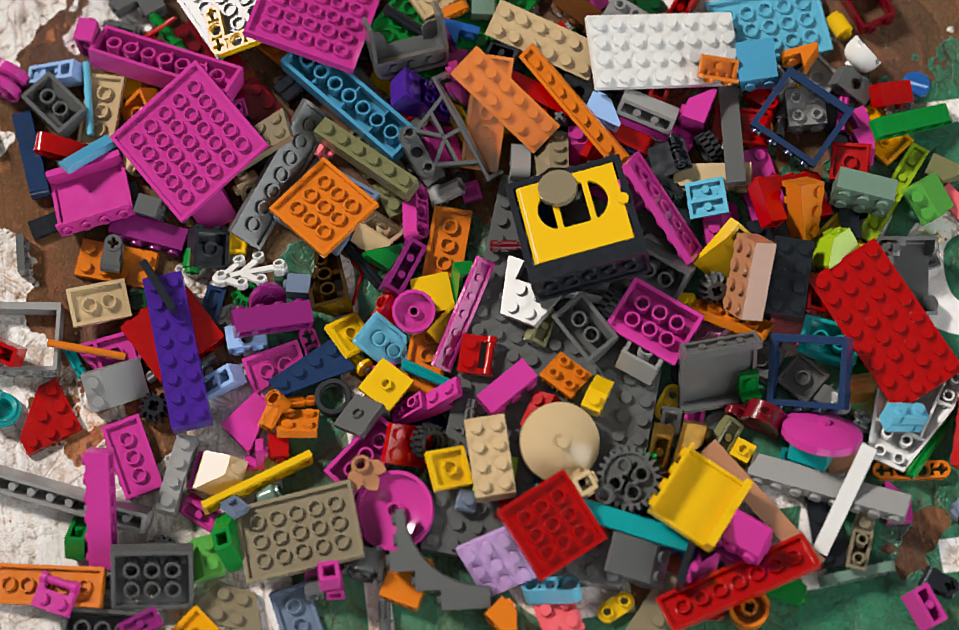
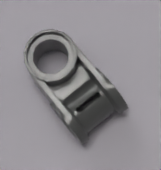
M111 234L105 238L100 262L101 272L120 274L122 272L124 244L118 235Z
M824 384L814 396L812 402L838 403L839 393L832 387ZM851 403L849 405V410H842V414H832H838V416H841L846 419L850 413ZM823 408L824 411L830 413V409Z

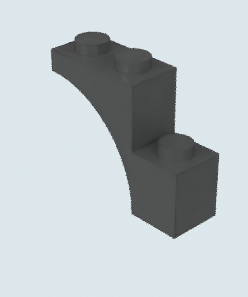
M109 0L111 3L108 4L112 13H117L119 18L137 10L140 17H145L148 23H150L148 17L152 13L158 12L160 16L168 13L163 0Z

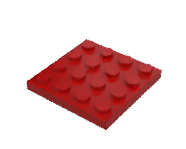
M564 468L496 511V514L539 582L607 539L606 534Z

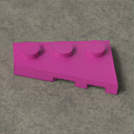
M298 340L242 358L253 393L259 394L270 385L268 380L303 358Z

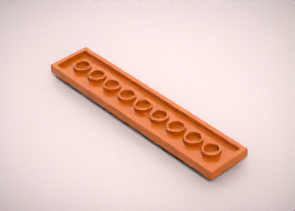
M434 206L422 276L448 271L451 284L453 262L465 261L473 211ZM442 313L435 314L433 323L440 317ZM426 331L421 334L411 335L407 360L444 376L445 374L444 370L431 365L439 344ZM404 371V374L414 381L407 390L409 393L416 394L419 391L428 393L438 387Z

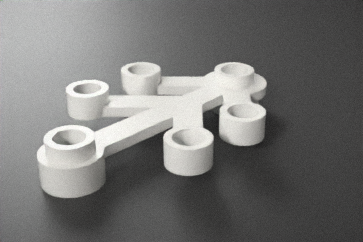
M257 251L252 255L253 260L246 266H244L246 261L243 255L235 256L233 258L234 263L226 270L217 271L212 276V280L217 287L232 285L237 287L238 290H245L249 286L248 281L255 283L257 286L268 282L267 276L263 273L273 272L278 277L286 275L288 273V266L283 259H277L273 262V265L255 268L258 264L265 261L264 253Z

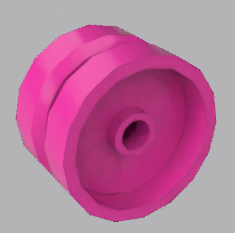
M0 58V98L17 103L22 95L20 88H26L31 78L17 65Z
M417 289L406 290L394 300L392 307L393 320L402 332L410 335L421 334L427 331L433 324L435 304L424 291ZM412 308L418 311L416 315L410 313Z

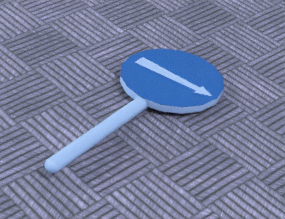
M913 71L906 74L903 80L911 81L913 98L923 97L928 93L930 81L925 74ZM913 103L909 104L907 111L912 110Z

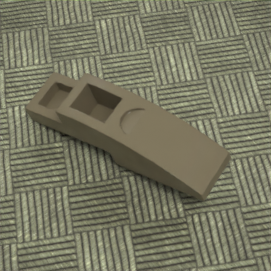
M855 513L845 565L847 568L866 572L876 520V518L868 516L867 513Z

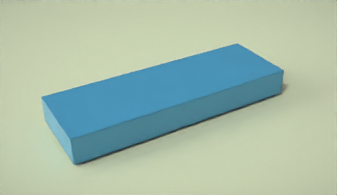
M104 135L58 162L62 170L71 174L116 147V144L108 135Z

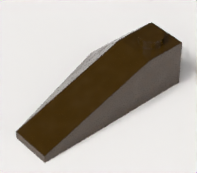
M316 252L314 270L311 275V287H309L308 292L312 310L333 317L353 313L340 254L336 256L330 253L326 258H323Z

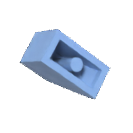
M593 91L587 106L606 128L617 133L621 123L611 99L605 93Z

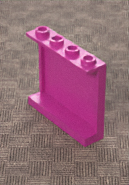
M119 149L101 155L71 174H68L60 167L45 172L51 186L58 223L55 224V227L61 237L70 236L83 230H89L96 226L135 215L129 180Z

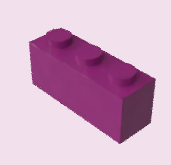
M413 237L406 239L403 242L401 252L390 270H388L378 290L384 294H392L395 297L403 293L428 246Z

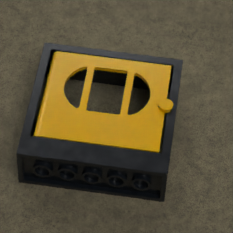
M619 154L608 155L605 158L590 160L583 164L571 165L561 169L575 177L578 190L583 189L591 217L590 221L564 227L559 207H553L558 225L557 229L545 225L539 218L538 206L541 199L538 192V184L545 174L532 176L521 181H513L505 185L536 303L652 272L648 250L628 182L623 173ZM618 179L620 180V184H621V187H622V191H623V192H621V190H620V187H619V184H618ZM599 185L608 196L607 208L600 217L596 216L589 187ZM625 204H627V208H628V211H629V215H630V218H631V221H632V225H633V228H634V232H635L636 238H634V235H633V231H632V228H631V225H630V221H629L628 214H627V211H626V208H625ZM519 206H520V210H521L523 222H524V225H525L527 237H528V240H529V244H530L532 256H533V259H534V263H535L534 266H533V263H532V260H531V256H530L528 244H527L526 237H525V233H524V229H523V226H522V222H521V218H520V214H519V210H518V207H519Z

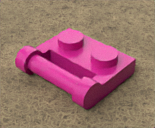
M43 571L40 575V582L31 606L69 618L79 594L81 583L77 581L70 582L52 576L50 572ZM48 584L68 589L70 591L69 595L47 589Z

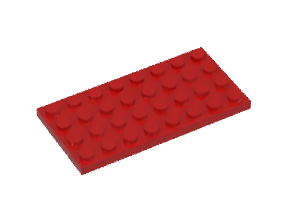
M875 238L843 257L841 262L831 269L827 267L809 279L810 286L843 335L854 338L853 350L889 403H913L959 374V360Z

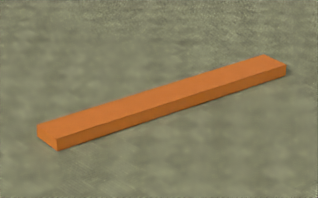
M531 43L519 58L603 157L619 154L623 164L630 155L537 46Z

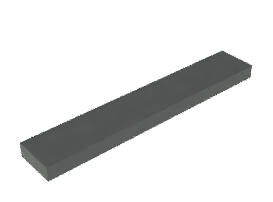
M737 85L720 86L718 91L727 187L746 185Z

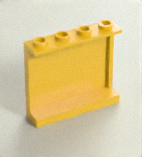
M692 442L688 448L684 446L678 456L681 459L678 463L674 462L668 470L670 473L669 478L666 479L664 477L659 484L660 492L658 495L653 494L647 503L650 505L647 512L705 551L710 552L754 482L748 478L744 482L692 449L694 445Z

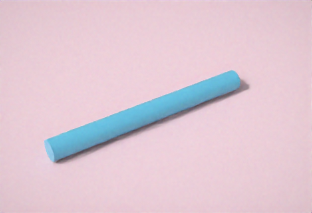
M84 61L82 62L85 107L88 109L86 112L87 136H94L90 62Z

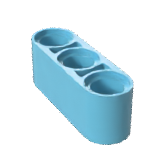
M551 576L540 582L535 578L521 584L525 601L528 604L577 603L582 599L580 582L575 576Z

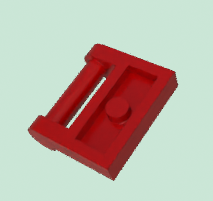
M462 333L457 373L492 377L494 348L498 337ZM481 343L487 344L484 368H478Z

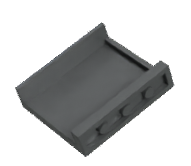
M756 331L679 344L678 405L683 409L684 414L727 407L728 404L732 405L734 402L739 404L748 403L743 402L736 392L737 372L756 369L757 349H761L763 344Z

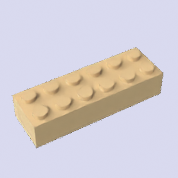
M504 0L499 1L485 35L519 48L522 51H525L531 43L535 44L553 66L589 82L592 81L593 74L588 39Z

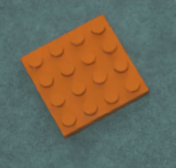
M323 157L269 207V211L321 257L326 258L356 229L358 223L368 218L379 205Z

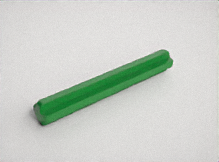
M948 416L917 454L906 471L907 477L911 479L917 477L952 425V417Z

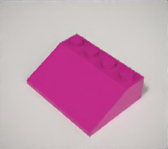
M635 277L607 322L618 335L675 366L679 360V344L688 343L693 340L703 323L704 315Z

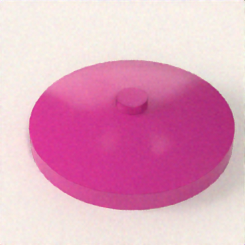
M811 410L790 413L783 419L781 428L783 437L791 445L805 452L826 457H843L854 454L860 449L863 439L861 430L854 423L841 416L824 411L811 412Z
M390 470L378 475L380 484L377 491H370L362 487L356 499V506L362 536L370 544L381 547L386 551L397 550V546H393V534H396V526H392V514H395L396 509L405 508L407 526L414 543L418 544L427 535L434 519V500L429 488L418 477L405 471Z

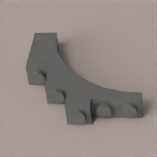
M405 508L396 509L395 514H392V526H396V534H393V546H397V550H390L389 555H386V567H390V572L415 571V574L411 575L412 586H416V591L441 590V593H437L438 606H442V610L491 608L490 585H473L458 581L443 574L431 565L420 553L411 537L407 526Z

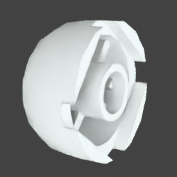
M857 35L846 45L844 55L847 61L845 64L853 66L858 72H871L881 64L878 58L862 43Z

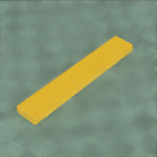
M307 450L201 501L205 515L219 510L221 503L234 495L240 499L244 498L268 483H275L312 465L313 455L310 450Z

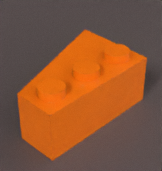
M810 177L782 181V186L786 187L784 203H787L788 207L786 226L789 236L802 240L818 238L824 196V181Z

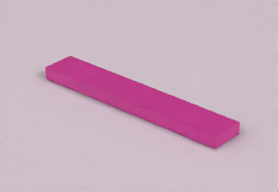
M476 256L432 360V366L449 373L451 372L461 347L462 333H467L495 263Z

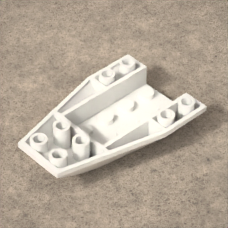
M959 374L913 402L924 404L929 415V420L920 433L884 431L879 416L889 402L877 386L868 445L877 449L873 459L904 472L954 409L959 398Z

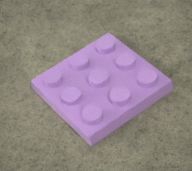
M505 526L461 544L456 548V552L476 585H490L491 597L537 578Z

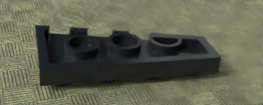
M803 496L812 546H814L832 506L827 502H814L809 497ZM840 528L828 555L821 554L825 560L821 563V569L818 570L845 567L849 543L842 528Z

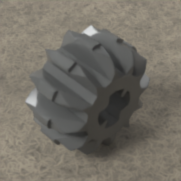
M712 270L710 275L704 273L705 278L699 279L700 285L697 286V290L701 299H704L706 303L710 304L713 302L717 305L718 300L723 301V297L726 296L728 277L720 271L716 273Z

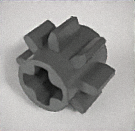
M864 410L862 412L855 411L848 418L849 421L861 430L862 434L868 433L871 428V420L869 419L871 415Z

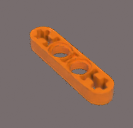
M927 460L924 465L926 474L922 476L917 475L915 479L907 477L906 474L899 476L894 468L891 470L892 476H890V472H884L883 476H880V473L876 472L879 466L882 467V470L890 469L889 466L880 462L875 463L871 470L873 478L878 481L943 480L950 474L951 467L948 462L943 460ZM930 465H932V469H938L940 465L946 471H944L943 475L940 474V471H933L932 475H930Z

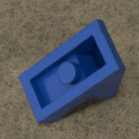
M444 18L446 34L454 49L456 48L459 36L467 41H477L480 27Z

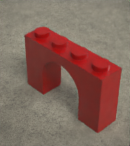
M804 171L800 174L791 172L781 176L774 174L769 177L761 175L753 178V182L747 186V190L761 228L778 227L788 219L780 199V190L786 191V187L782 186L783 180L801 177L821 180L819 173ZM825 189L820 222L825 221L834 214Z

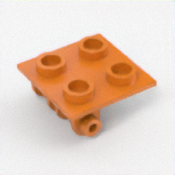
M560 352L541 371L539 376L542 382L549 386L552 385L551 389L557 388V393L561 391L560 394L566 400L570 399L572 401L576 396L575 393L587 382L592 374Z

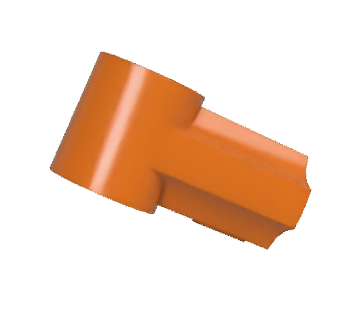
M276 389L267 393L265 397L267 406L258 422L260 428L269 432H273L281 414L287 412L291 405L290 400Z

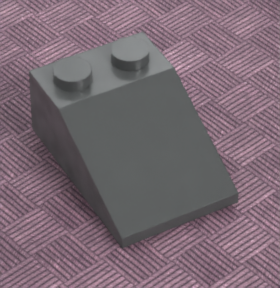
M614 531L604 570L643 589L662 590L671 551L660 545Z

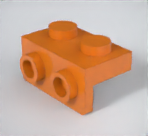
M701 54L697 77L703 78L702 82L714 83V80L721 81V85L732 86V83L739 82L736 79L739 60Z

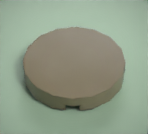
M565 170L548 172L540 179L538 184L540 199L547 205H553V207L565 206L573 201L578 190L575 177Z

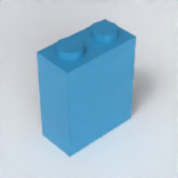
M774 38L736 42L741 92L776 87L779 79Z

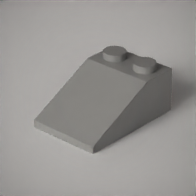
M628 340L619 355L615 367L650 386L662 367L664 360Z
M140 357L83 372L80 375L91 413L145 397L146 393L150 394Z

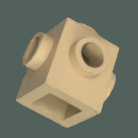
M254 169L249 172H242L233 178L236 184L232 186L236 196L240 195L243 201H245L258 178Z
M581 467L571 473L572 477L570 479L581 497L587 498L595 493L594 490L599 487L596 483L598 478L593 470L590 472L589 469L583 470ZM580 479L585 480L584 486L578 484Z

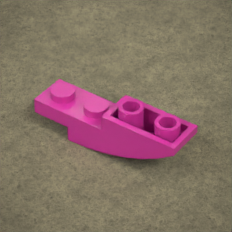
M455 376L428 393L419 391L395 405L392 409L393 423L409 424L428 419L453 408V401L463 396L461 379Z

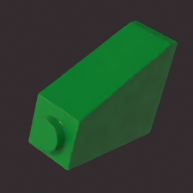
M799 578L765 593L768 598L797 609L800 608L801 604H806L809 596L806 593L807 586Z

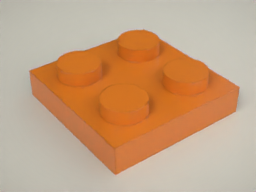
M289 408L287 412L281 414L278 420L277 438H317L320 411L311 408Z

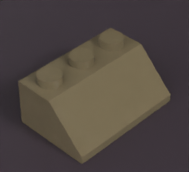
M554 132L534 154L531 152L530 177L569 167L568 132Z

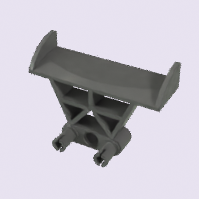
M449 71L440 73L432 77L428 83L430 87L435 85L440 97L415 129L412 126H405L400 130L398 140L419 178L423 180L430 179L435 173V168L479 165L485 176L482 183L486 184L503 175L504 172L500 170L490 175L469 130L440 81L451 75ZM442 100L458 127L446 135L433 114V111ZM429 118L437 133L420 128ZM461 132L475 160L459 161L447 139ZM419 136L441 140L434 161L431 160ZM443 147H445L452 161L438 162ZM412 149H420L422 156L419 158L413 157Z

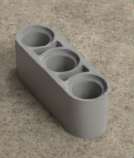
M511 143L510 180L521 181L530 178L531 151L524 144Z

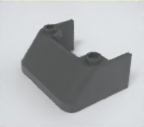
M436 0L432 1L435 18L426 20L421 27L422 35L386 44L384 36L378 32L373 33L366 17L362 18L367 48L374 71L379 79L387 80L394 78L405 67L411 71L420 72L444 66L449 62L450 54L444 14Z

